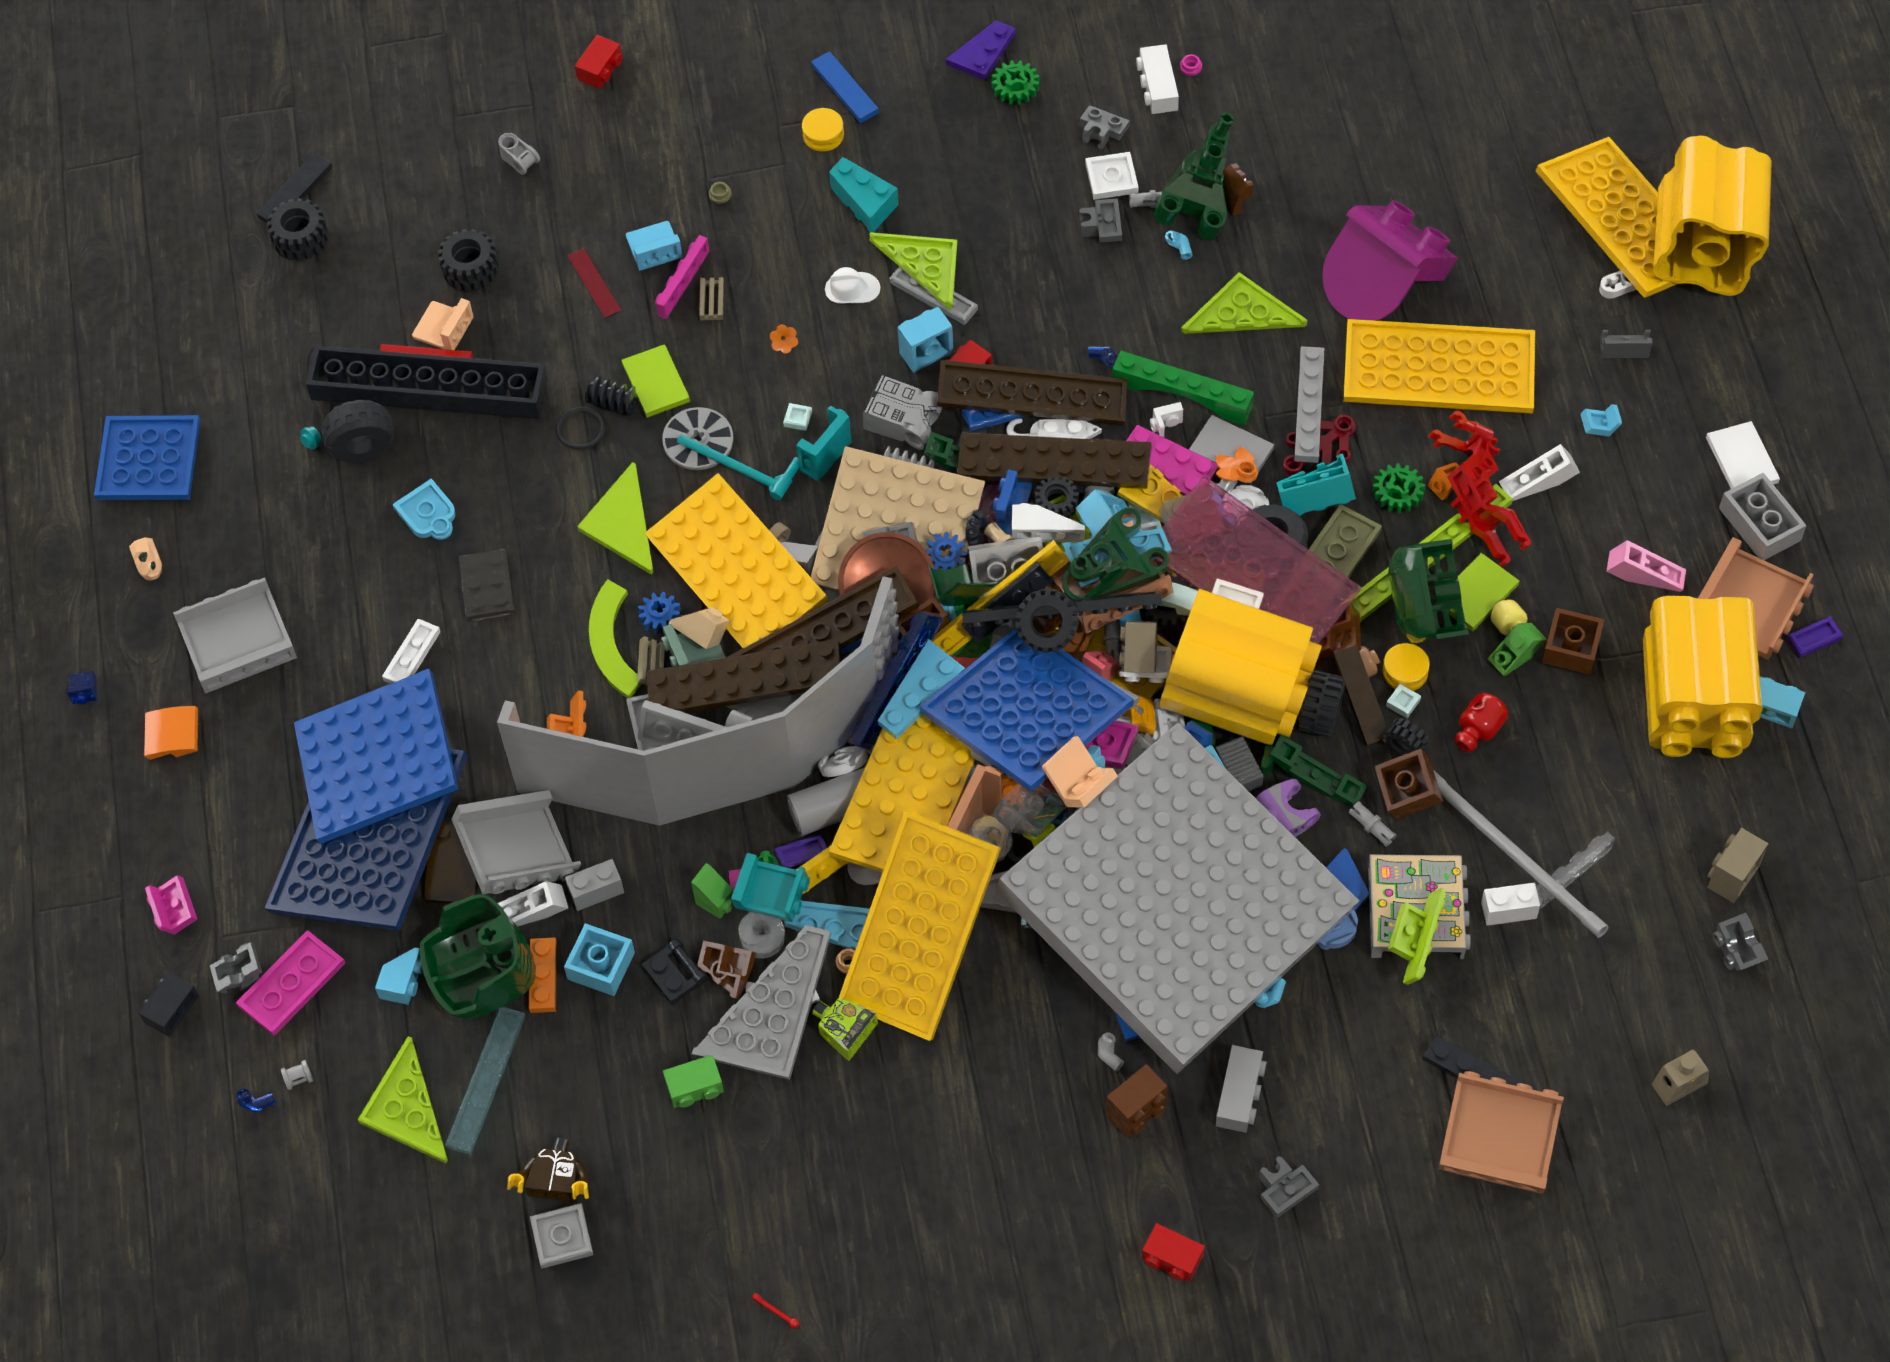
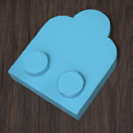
M432 479L393 504V509L416 536L420 538L432 536L437 540H443L451 535L453 530L451 522L455 518L454 505Z

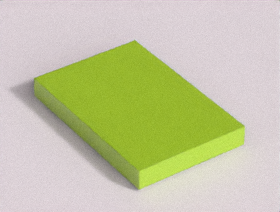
M665 344L621 360L631 385L636 387L637 398L646 418L690 402L689 395Z
M1482 553L1458 576L1466 627L1473 632L1492 613L1494 605L1504 600L1519 585L1518 579ZM1450 609L1449 615L1457 620L1456 611Z

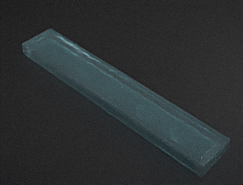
M505 1007L499 1008L446 1141V1148L469 1155L472 1154L526 1017L525 1013Z

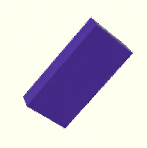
M1831 616L1787 636L1788 642L1799 658L1838 642L1843 638L1842 632Z
M819 834L774 849V854L780 866L796 870L825 850L827 846L822 835Z

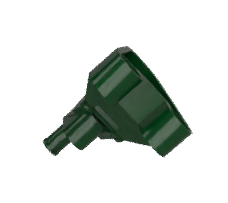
M1223 112L1218 122L1211 126L1201 149L1194 150L1186 155L1156 203L1154 217L1158 223L1171 225L1174 223L1178 213L1182 212L1199 218L1197 233L1201 238L1210 241L1218 236L1227 216L1222 182L1224 178L1223 169L1226 162L1224 154L1230 136L1229 128L1234 122L1232 114ZM1199 163H1200V166H1201L1203 169L1208 170V171H1212V173H1207V172L1202 171V170L1199 168ZM1192 177L1213 184L1212 189L1192 182Z
M1126 507L1112 515L1078 557H1075L1069 564L1062 578V589L1064 594L1071 600L1110 596L1152 582L1162 576L1169 567V555L1160 547H1153L1141 555L1137 553L1129 539L1140 531L1141 515L1135 508ZM1127 517H1131L1136 523L1131 527H1127L1122 521ZM1111 542H1116L1127 558V561L1122 559ZM1100 552H1104L1109 558L1105 562H1099L1095 559V556ZM1153 557H1160L1163 560V564L1161 566H1153L1150 560ZM1128 570H1134L1145 573L1143 575L1113 585ZM1070 575L1078 582H1086L1099 577L1101 582L1085 596L1073 594L1067 586Z

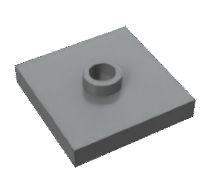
M582 1203L530 1216L541 1268L593 1255Z

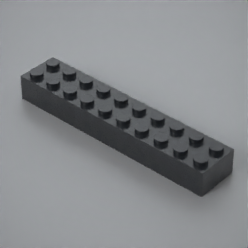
M315 346L306 386L311 400L344 403L355 400H370L381 406L540 419L548 379L544 364Z

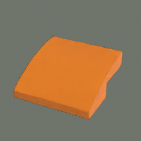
M196 706L171 707L145 713L144 756L152 760L168 754H172L177 758L197 751L198 708Z

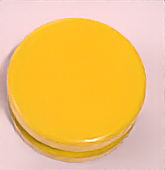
M818 108L809 112L802 121L804 142L811 149L822 152L838 147L844 138L841 116L836 111L828 108Z
M1402 643L1395 645L1385 655L1382 669L1383 677L1387 684L1394 689L1401 684L1412 691L1417 690L1427 680L1430 666L1429 658L1423 649L1414 644Z

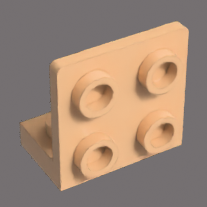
M461 298L458 305L454 307L432 301L412 333L413 339L441 349L455 350L474 318L470 301Z
M1074 736L1042 766L1067 807L1085 808L1118 777L1113 768L1097 767L1078 736Z

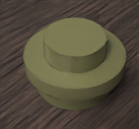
M724 182L714 183L709 190L710 200L717 204L727 202L732 195L730 187Z

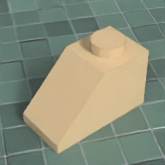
M708 608L672 619L669 625L672 624L673 628L705 649L719 645L729 620L722 616L719 610Z

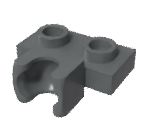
M1089 105L1079 122V125L1084 127L1082 141L1083 143H1088L1091 139H1097L1099 141L1098 149H1103L1109 141V137L1120 141L1129 128L1130 120Z
M1118 199L1095 200V207L1081 208L1079 210L1082 237L1098 236L1099 234V243L1122 241Z
M1282 1157L1276 1158L1275 1168L1278 1171L1277 1173H1271L1265 1167L1259 1171V1178L1268 1189L1261 1194V1199L1276 1218L1319 1189L1318 1182L1304 1165H1301L1292 1172V1169Z

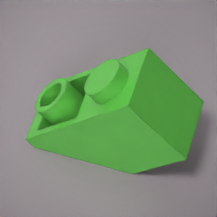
M1518 623L1489 656L1488 660L1503 676H1506L1531 659L1547 639L1532 623Z

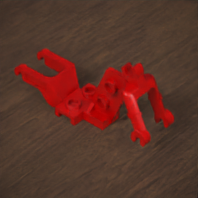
M1455 411L1449 418L1456 421L1454 424L1455 428H1461L1474 434L1468 441H1461L1436 429L1428 437L1435 439L1433 446L1436 448L1445 445L1450 447L1451 450H1458L1472 455L1447 476L1458 496L1450 504L1452 508L1456 507L1461 515L1460 523L1469 522L1471 531L1486 542L1493 557L1501 559L1499 565L1504 567L1510 562V556L1496 533L1497 525L1503 521L1513 539L1522 543L1519 546L1522 550L1531 544V540L1527 536L1514 510L1490 504L1498 496L1488 478L1499 469L1493 457L1500 452V449L1494 447L1498 443V439L1494 438L1493 430L1480 425L1476 421L1467 420L1462 412Z

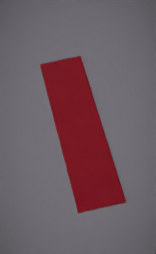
M584 248L568 255L603 316L607 317L621 311Z

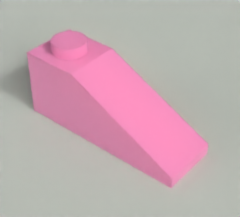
M1628 540L1610 551L1607 572L1628 582L1679 592L1684 587L1686 569Z

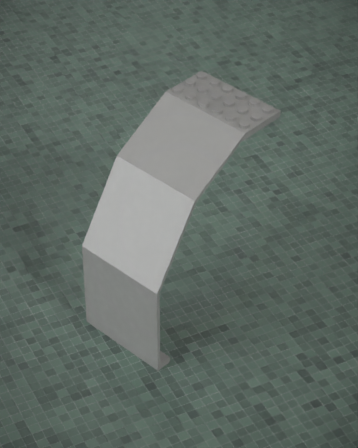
M882 577L860 647L783 712L642 751L520 723L515 703L505 701L497 724L517 792L528 794L550 790L553 797L552 801L655 825H663L796 787L818 768L819 762L824 756L829 755L831 757L836 750L848 742L850 736L857 735L878 717L881 707H886L888 701V693L886 691L888 686L893 685L895 678L893 669L895 665H899L901 659V651H899L900 639H898L899 627L897 626L898 614H896L897 602H895L896 589H893L892 578Z

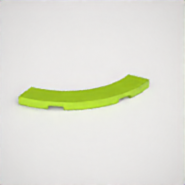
M607 579L600 589L591 610L589 620L590 645L599 670H601L609 684L628 699L633 696L641 686V683L637 682L638 674L622 659L614 639V621L628 592Z

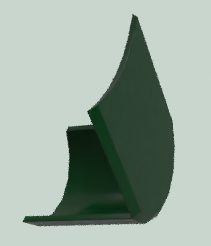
M928 564L938 603L944 606H960L976 601L998 583V581L972 583L967 564L946 570H936Z

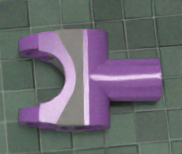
M1291 779L1268 788L1260 793L1256 799L1296 837L1313 826L1321 814L1317 808L1297 810L1289 805L1288 801L1301 789L1298 780Z

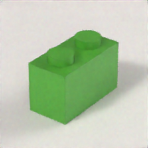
M713 1055L663 1070L674 1108L679 1106L682 1108L688 1107L695 1101L704 1098L713 1099L719 1093L724 1092Z

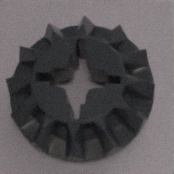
M975 510L967 521L966 540L969 546L981 545L986 540L984 531L988 526V522H986L987 515L982 510Z

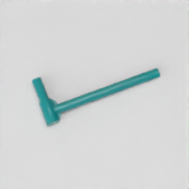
M682 434L677 439V443L769 486L770 496L775 500L782 499L792 483L793 476L799 469L798 458L794 457L784 474L772 478Z

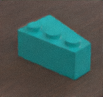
M842 157L830 170L831 189L847 207L851 208L855 213V217L865 224L869 233H874L898 206V190L896 187L846 158Z
M1344 455L1336 456L1337 461L1326 466L1323 462L1317 464V470L1305 474L1304 471H1301L1276 482L1282 506L1291 509L1301 516L1305 512L1321 511L1328 506L1335 504L1343 505L1350 502V500L1356 499Z

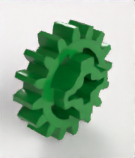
M1011 60L1010 65L1007 66L1005 63H1002V69L996 68L995 74H992L991 83L995 97L1001 95V101L1003 102L1008 99L1010 105L1013 101H1017L1018 105H1020L1023 99L1029 102V96L1035 97L1036 91H1039V75L1036 73V68L1030 69V63L1024 66L1021 60L1018 64H1014L1013 60Z
M1397 463L1396 468L1387 465L1386 471L1380 469L1379 476L1374 477L1372 492L1375 493L1374 499L1380 500V507L1387 505L1389 512L1393 508H1397L1398 513H1401L1402 508L1409 512L1411 505L1417 508L1419 501L1423 500L1425 484H1422L1423 476L1417 477L1418 470L1409 471V465H1406L1403 469L1399 463Z

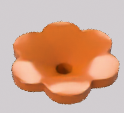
M783 324L779 325L775 331L770 333L772 348L775 351L781 350L784 354L789 353L791 348L796 347L798 344L796 330L793 327L787 328Z

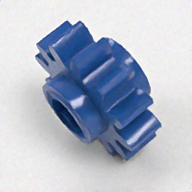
M948 531L944 533V538H940L936 533V542L927 541V545L931 549H926L925 551L930 556L934 569L946 570L955 568L956 565L961 566L964 564L960 558L967 557V552L961 551L965 547V542L957 543V534L950 539ZM946 549L949 550L950 557L947 555L945 558L941 557V550L944 552Z
M662 592L660 597L652 593L651 600L643 598L644 606H638L639 622L644 623L645 630L653 627L654 634H657L659 629L669 625L670 620L681 617L680 604L675 603L674 596L666 599L665 592Z

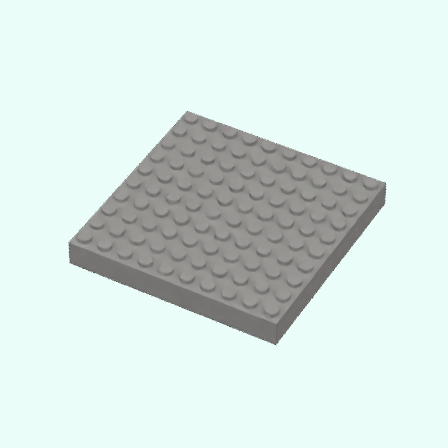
M1179 722L1120 772L1118 777L1085 808H1079L999 878L995 888L1015 911L1176 1074L1185 1068L1342 922L1359 902Z

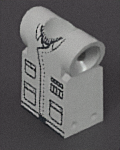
M880 375L863 411V429L896 440H905L910 446L923 450L931 433L930 426L938 419L943 408L937 406L938 392H922L919 388Z

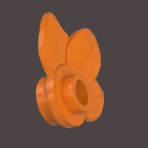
M1239 447L1236 450L1234 457L1216 455V465L1219 468L1216 475L1226 481L1239 480L1244 483L1256 480L1258 470L1254 464V457L1243 447Z

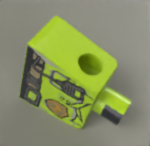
M838 998L832 1007L820 1001L812 1012L813 1015L821 1019L818 1025L819 1034L848 1061H850L878 1024L877 1013L843 998Z

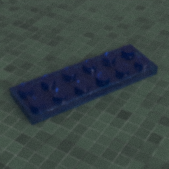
M921 610L913 616L908 634L903 636L899 642L897 655L887 665L888 672L884 679L878 682L873 700L869 701L864 708L863 714L865 715L861 723H858L852 731L853 738L850 741L852 744L864 748H871L876 744L882 731V727L878 724V719L928 639L933 640L944 619L936 613Z

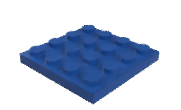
M199 415L106 416L94 492L95 499L190 500L201 422Z

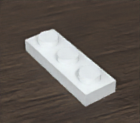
M417 619L382 675L383 681L391 684L414 675L440 634L439 627Z

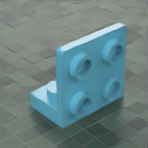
M669 221L626 233L627 241L639 271L683 258L679 237L677 234L674 235Z

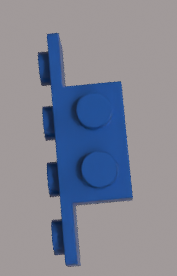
M1008 470L1006 478H1001L999 492L1001 494L999 498H995L993 504V512H996V524L1007 535L1011 536L1012 505L1028 503L1034 483L1018 482V473L1013 470Z

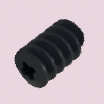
M597 376L595 381L588 384L585 392L586 403L592 402L595 406L601 405L605 409L618 410L621 414L627 412L629 416L633 414L637 403L635 386H632L628 392L627 384L625 383L620 389H618V381H615L611 387L610 379L608 378L601 384V376Z

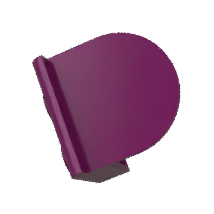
M1393 200L1388 206L1356 205L1346 214L1349 219L1326 256L1323 266L1324 290L1332 306L1346 318L1377 321L1385 318L1397 309L1415 281H1444L1458 257L1446 249L1450 242L1446 235L1429 226L1424 231H1421L1413 225L1411 221L1415 214L1405 205Z

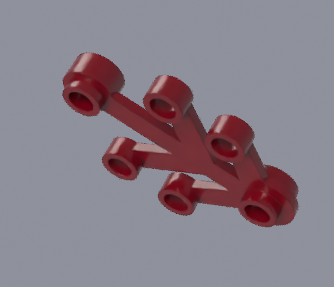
M1340 415L1333 422L1321 421L1320 430L1330 431L1326 435H1320L1319 453L1322 451V462L1325 463V466L1331 463L1332 442L1339 438V450L1336 456L1340 454L1346 455V464L1350 461L1351 453L1348 450V439L1354 434L1356 424L1348 415ZM1291 432L1286 436V445L1294 449L1295 442H1291L1290 439H1296V432ZM1290 455L1284 459L1283 470L1288 476H1292L1301 472L1302 466L1307 462L1294 461L1295 455Z

